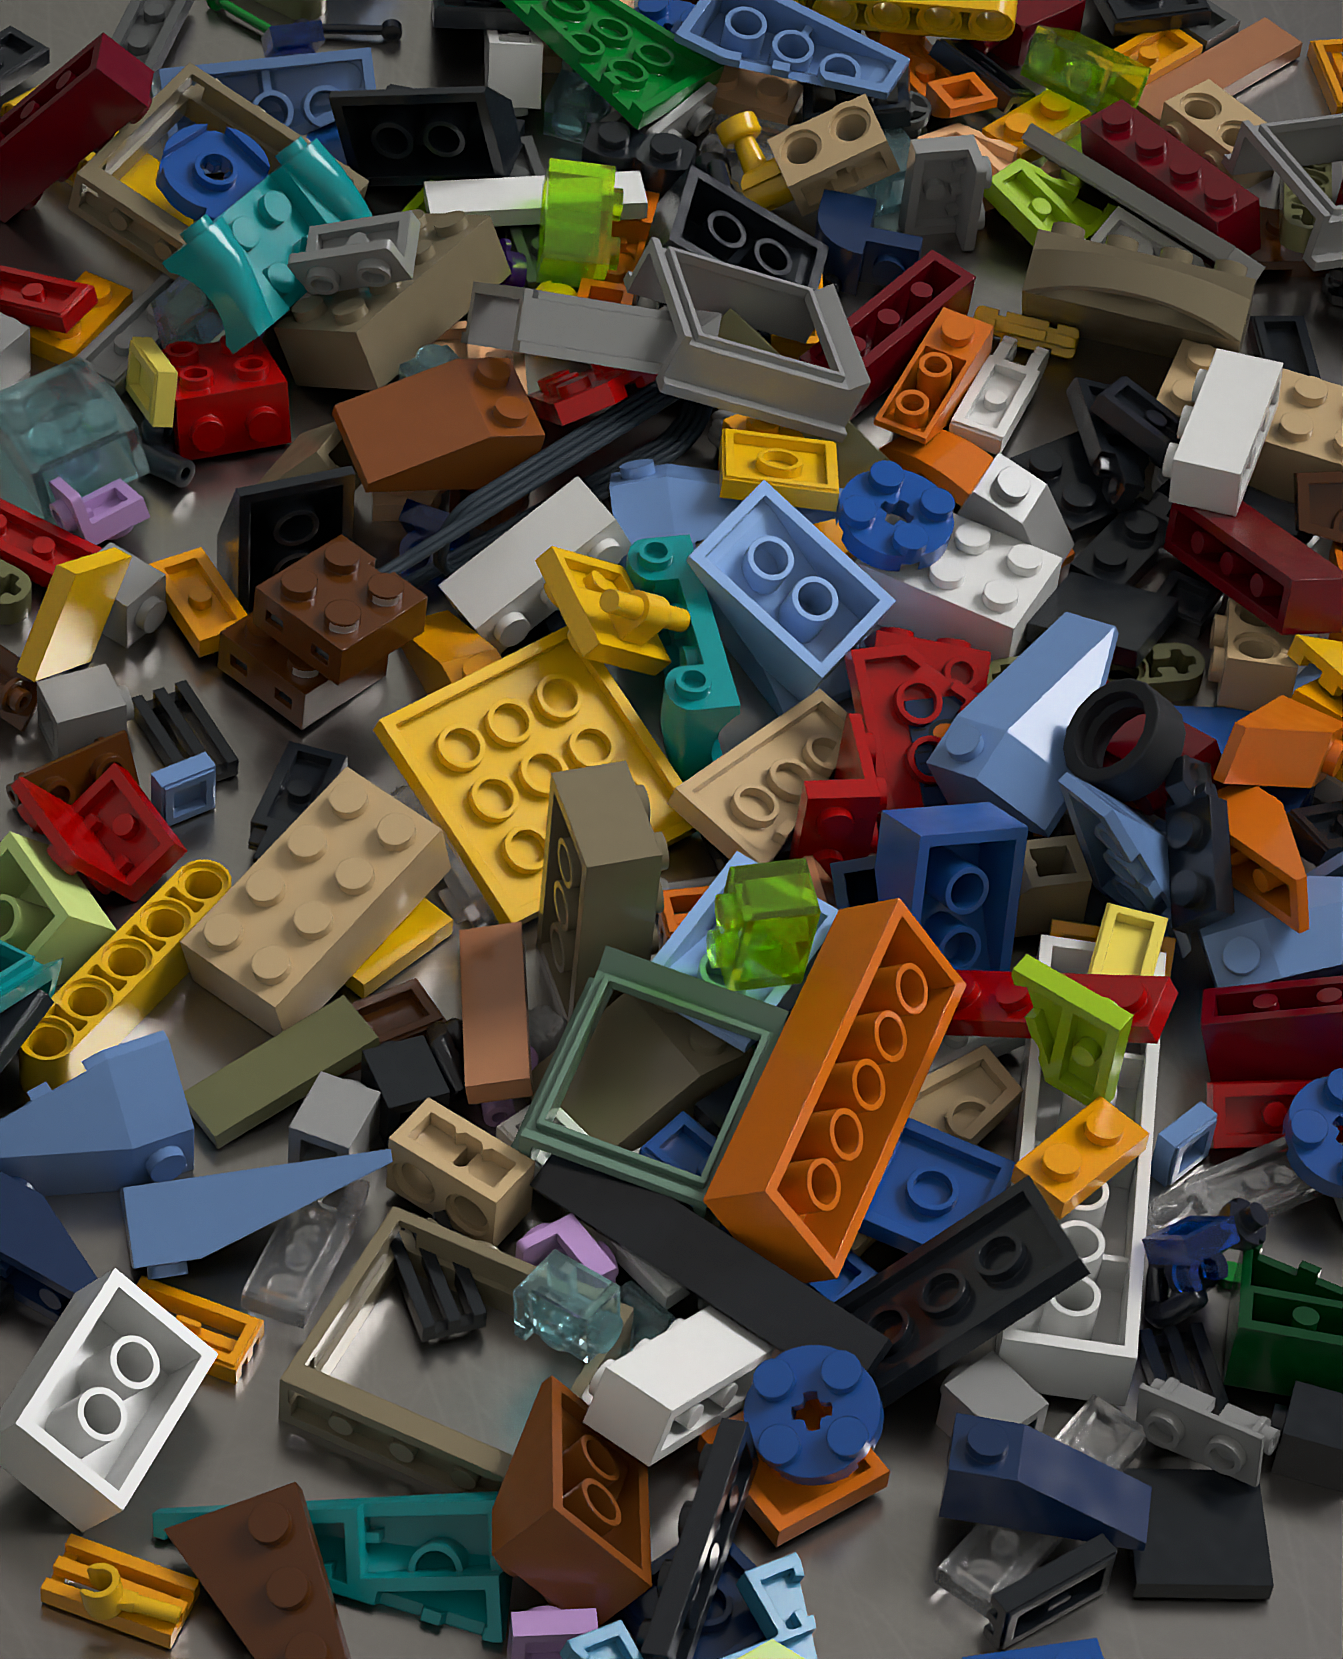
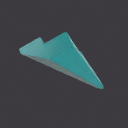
M499 1491L306 1501L332 1593L370 1605L382 1604L421 1616V1621L437 1626L446 1624L481 1635L482 1640L488 1642H503L506 1639L513 1577L504 1572L492 1556V1508ZM229 1505L159 1508L152 1513L153 1537L163 1540L170 1539L163 1529Z

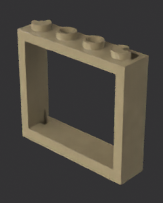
M189 62L152 99L149 110L140 121L135 124L128 122L77 172L68 209L214 306L200 288L189 280L168 272L162 264L164 260L185 244V241L179 234L187 229L188 226L119 180L183 116H186L196 124H208L207 131L225 133L227 126L245 133L257 142L267 155L270 173L281 165L275 156L302 135L266 113L261 107L252 104L222 84L217 78H213ZM302 136V138L305 140L307 144L311 142L309 139ZM336 159L364 199L369 181L350 169L351 167Z
M393 1206L281 1376L278 1419L445 1493L499 1491L513 1455L330 1376L395 1275L394 1256L390 1244L397 1233H400L416 1275L427 1279L421 1263L420 1247L436 1254L449 1289L456 1291L453 1261L470 1269L484 1304L593 1350L570 1389L589 1406L593 1396L589 1394L588 1389L597 1370L608 1359L616 1361L623 1357L630 1347L634 1308L609 1298L608 1293L595 1292L560 1277L550 1268L534 1266L501 1252L489 1242L473 1240L447 1229L430 1217L426 1220ZM412 1232L417 1234L416 1241Z

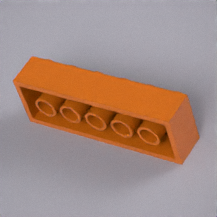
M900 898L838 910L702 1200L734 1239L803 1283L838 1278L966 987V983Z

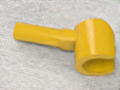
M95 1563L88 1567L87 1572L90 1583L95 1588L101 1590V1592H93L88 1589H80L84 1608L92 1618L96 1620H109L115 1618L123 1610L178 1624L182 1607L138 1595V1592L124 1589L118 1570L113 1565Z

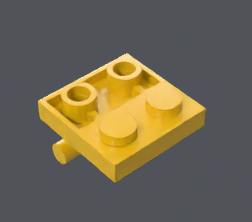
M551 546L535 560L545 580L544 591L549 600L559 608L569 629L567 633L568 640L580 656L587 660H594L656 676L671 663L657 633L663 628L676 632L687 630L691 622V616L686 609L670 605L663 596L635 590L624 566L554 546Z

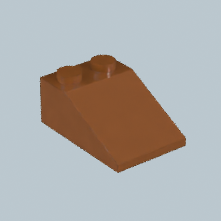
M510 358L454 359L334 405L332 412L366 493L480 489L540 452L546 436Z
M551 1375L541 1383L492 1508V1556L504 1572L512 1577H520L541 1593L549 1606H554L561 1610L596 1608L599 1627L652 1587L648 1466L583 1423L589 1405Z

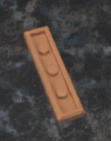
M1264 17L1128 95L1125 102L1157 125H1160L1164 101L1208 79L1233 96L1300 57L1303 42Z
M520 921L459 930L464 1075L468 1104L533 1096L525 939L522 923Z

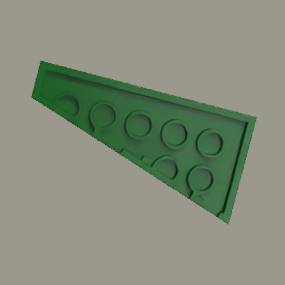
M500 0L637 130L676 108L707 82L713 85L719 83L725 65L719 64L675 42V34L620 0Z

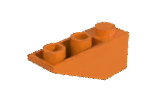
M943 307L876 415L874 425L927 444L951 422L953 415L980 368L991 354L994 326Z

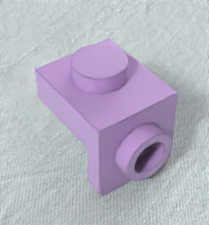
M60 476L49 481L56 500L49 504V508L57 526L95 545L105 540L121 538L127 535L134 525L150 518L143 497L121 478L82 498Z
M570 1213L551 1224H539L530 1229L517 1242L516 1258L534 1266L550 1268L560 1277L595 1292L608 1293V1297L614 1299L615 1282L619 1274L615 1256L603 1241L596 1242L574 1214Z
M538 1606L528 1611L511 1612L507 1645L508 1659H562L559 1652L567 1640L598 1629L596 1608L561 1610L554 1606Z

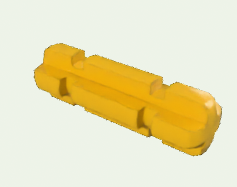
M984 305L978 306L974 313V319L994 326L993 336L1001 338L1000 342L1006 335L1017 339V348L1034 351L1039 346L1050 349L1051 356L1064 359H1072L1076 353L1079 341V330L1076 327L1058 323L1057 328L1050 327V321L1007 311L1006 316L999 315L1000 309Z

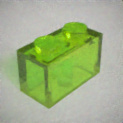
M1038 25L1020 75L1097 113L1120 99H1123L1137 109L1151 68L1077 31Z
M550 158L542 183L536 282L542 283L551 280L552 283L579 287L581 278L604 281L608 270H617L621 240L619 237H611L612 221H620L624 191L623 188L614 187L616 166Z
M806 858L729 867L724 892L717 894L715 897L716 926L715 929L708 930L706 938L710 965L713 969L721 968L727 989L743 991L802 983L821 914Z

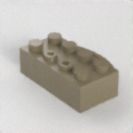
M1054 222L1051 232L1038 229L1022 289V315L1050 321V327L1057 328L1058 323L1076 327L1079 330V337L1171 359L1175 358L1183 339L1207 344L1218 349L1236 353L1241 352L1256 279L1246 277L1248 268L1245 265L1226 259L1216 260L1214 269L1193 265L1194 256L1190 252L1176 247L1161 248L1159 257L1138 252V241L1119 234L1108 235L1105 244L1084 239L1085 230L1082 227L1068 222Z

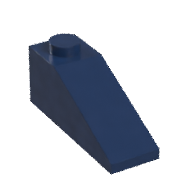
M0 1171V1279L14 1286L15 1300L57 1322L74 1294L98 1278L45 1197L37 1192L25 1179L17 1176L10 1177Z
M956 1413L946 1459L939 1517L1086 1542L1103 1533L1115 1547L1145 1551L1152 1487L1025 1424Z

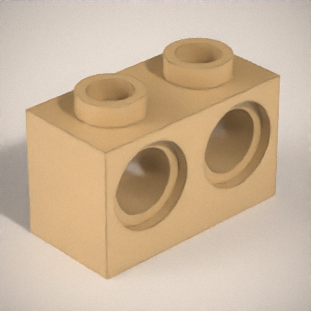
M1210 79L1164 101L1159 126L1245 189H1249L1274 175V170L1231 175L1222 164L1224 154L1232 153L1242 121L1249 120L1254 126L1267 122Z
M866 94L850 101L842 102L823 114L801 124L793 125L784 132L767 139L802 217L819 209L824 189L852 194L900 171Z
M1230 597L1225 615H1214L1209 648L1212 649L1208 681L1218 682L1217 706L1255 711L1281 695L1291 699L1298 664L1287 655V652L1295 635H1280Z
M428 1097L389 1137L388 1149H391L393 1162L387 1165L386 1187L433 1215V1212L446 1210L452 1227L473 1240L486 1241L497 1247L531 1211L533 1188L530 1184L534 1179L535 1161Z

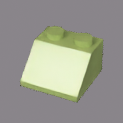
M9 831L0 842V940L35 956L34 960L41 964L63 958L56 985L58 986L67 982L117 932V929L77 873L74 876L67 874L51 859L46 851L50 845Z

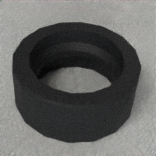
M1131 678L1111 681L1093 691L1075 711L1066 729L1063 745L1066 766L1075 777L1122 803L1139 800L1155 791L1166 780L1176 758L1182 755L1186 736L1183 717L1169 700L1147 683ZM1146 714L1144 730L1136 746L1124 759L1109 767H1103L1105 751L1113 735L1124 723L1138 715Z

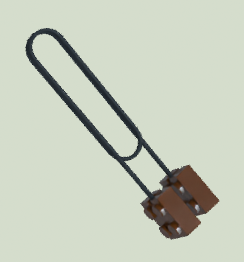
M656 380L469 495L452 510L443 522L439 532L378 570L375 569L376 559L342 534L255 587L253 612L220 632L217 667L303 730L385 677L389 654L424 632L428 596L418 590V587L442 573L448 578L550 497L448 552L452 541L680 398L661 393ZM685 399L674 421L656 439L581 480L599 501L610 496L609 484L611 473L620 472V465L633 460L653 459L656 466L669 464L678 459L701 436L710 419L713 407ZM431 554L433 555V562L405 578L399 576V574Z

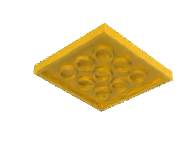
M567 626L379 719L373 729L433 823L442 829L444 840L499 924L521 921L523 925L539 916L551 773L626 761L635 785H644L647 791L651 811L650 824L654 832L661 831L663 833L667 847L697 832L692 825L667 804L675 788L683 782L604 663L587 660L573 649L567 637L569 631Z

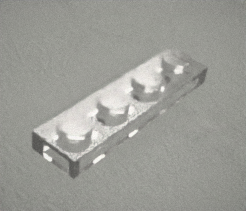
M1093 1394L1054 1439L1123 1472V1469L1127 1468L1146 1446L1148 1438L1141 1424ZM978 1523L938 1567L935 1583L986 1618L988 1610L993 1608L990 1603L992 1594L1037 1570L1064 1538Z

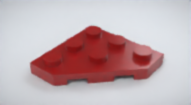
M590 364L592 368L581 373H570L569 369H565L538 380L537 383L540 390L529 394L528 398L538 418L564 426L612 406L628 397L625 388L626 384L635 383L637 388H641L655 381L657 374Z
M909 643L854 649L844 656L855 713L861 714L865 732H872L875 736L877 757L874 770L876 777H884L886 781V810L924 807L919 782L929 785L937 784L933 776L925 775L917 768L914 754L918 746L922 744L937 746L942 738L927 735L918 738L912 743L908 725L922 727L933 722L942 710V697L955 696L963 702L957 713H960L978 696L956 679L952 682L925 662L927 657ZM933 698V711L926 718H916L905 710L904 701ZM877 814V821L880 829L881 814Z

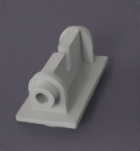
M1173 1377L1168 1378L1166 1382L1156 1378L1150 1386L1143 1383L1140 1385L1134 1435L1150 1441L1161 1448L1168 1449L1210 1467L1221 1474L1228 1475L1254 1487L1258 1486L1263 1453L1271 1455L1280 1438V1430L1271 1427L1270 1418L1257 1416L1227 1403L1219 1416L1213 1414L1211 1411L1215 1407V1397L1182 1384Z

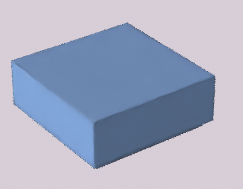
M206 752L151 773V802L169 826L215 807L216 765Z
M1200 1101L1162 1130L1157 1137L1151 1161L1150 1175L1166 1187L1173 1184L1206 1158L1211 1147L1218 1114Z

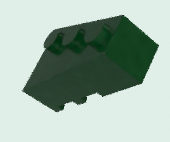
M1263 1244L1252 1250L1240 1251L1230 1291L1223 1384L1291 1396L1295 1381H1300L1343 1393V1287L1319 1278L1322 1268L1302 1260L1297 1269L1261 1254Z

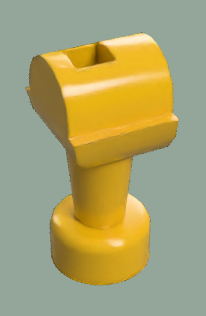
M753 111L741 112L721 122L715 131L724 148L736 150L744 173L741 180L744 196L768 211L793 201L794 198L775 157L767 161L755 140L761 134V126Z

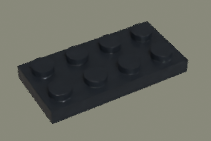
M1028 1175L834 1303L888 1337L893 1343L871 1376L880 1394L882 1406L885 1408L1091 1273L1041 1191Z

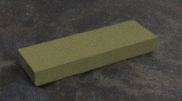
M342 995L185 1090L184 1094L190 1114L216 1148L219 1149L306 1096L321 1071L339 1076L362 1062V1050L380 1045L379 1037L349 1000Z

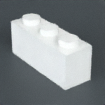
M1217 348L1209 369L1200 368L1198 370L1192 392V402H1195L1194 407L1184 406L1177 431V438L1181 440L1179 444L1169 443L1163 463L1162 475L1171 478L1169 502L1236 517L1278 407L1283 370L1282 362Z
M577 476L438 586L463 621L493 645L501 654L508 647L521 642L531 629L555 610H559L549 600L544 591L545 580L535 562L541 554L551 546L618 565L621 559L628 554L631 543L614 516Z
M709 1305L686 1320L682 1318L675 1320L667 1331L652 1340L648 1338L641 1340L631 1352L616 1361L613 1359L605 1361L590 1382L588 1392L593 1398L583 1423L647 1466H651L707 1429L721 1422L722 1418H727L743 1408L746 1394L753 1383V1374L756 1368L763 1361L771 1358L775 1348Z

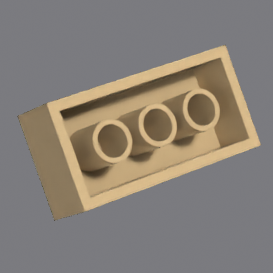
M1183 339L1156 399L1179 417H1181L1185 405L1194 407L1195 402H1192V392L1196 375L1200 368L1209 369L1217 348ZM1283 368L1278 407L1248 485L1273 497L1294 503L1293 473L1343 471V386Z
M346 767L180 941L192 980L275 1037L321 1009L451 870L442 829L349 767Z

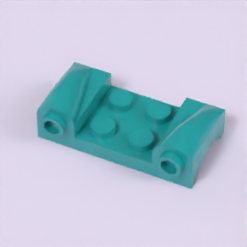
M300 136L275 156L281 164L213 221L205 214L179 235L185 241V244L162 262L168 272L189 280L211 300L222 320L226 346L232 354L261 335L290 310L289 307L308 292L287 265L290 254L306 252L310 226L373 216L345 170L317 138L307 144L302 136Z
M690 534L637 540L630 546L624 567L635 590L663 596L670 605L686 609L691 616L690 625L684 632L663 628L657 633L671 660V663L663 669L666 678L660 715L663 746L669 763L682 782H685L723 755L718 740L719 732L727 723L740 714L741 709L706 588L686 561L688 556L694 551Z

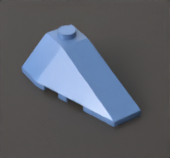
M639 459L620 465V472L611 473L609 489L612 513L631 545L635 541L644 538L690 534L695 550L696 545L705 540L743 501L720 498L719 471L668 463L655 466L653 459ZM839 488V498H838V502H839L840 495H841L842 490H843L842 488ZM795 507L812 524L835 519L836 512ZM627 555L619 562L621 566L625 567Z
M1065 612L955 717L926 762L948 805L990 802L1029 827L1028 831L1049 838L1067 810L1058 780L1066 772L1074 776L1066 766L1063 751L1066 729L1077 708L1093 691L1104 686L1107 682L1119 635L1116 626Z
M164 1030L99 1051L82 1061L86 1072L53 1090L47 1082L38 1085L27 1092L30 1098L29 1102L0 1119V1171L10 1177L17 1176L25 1179L43 1196L119 1191L123 1187L170 1181L180 1174L194 1169V1125L169 1039Z
M391 1149L123 1187L119 1189L131 1266L132 1268L147 1267L148 1280L188 1274L187 1260L201 1259L392 1163Z

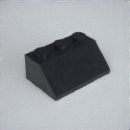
M488 86L331 91L328 97L347 166L369 181L368 186L424 185V181L430 180L444 181L510 177L522 147L512 100Z

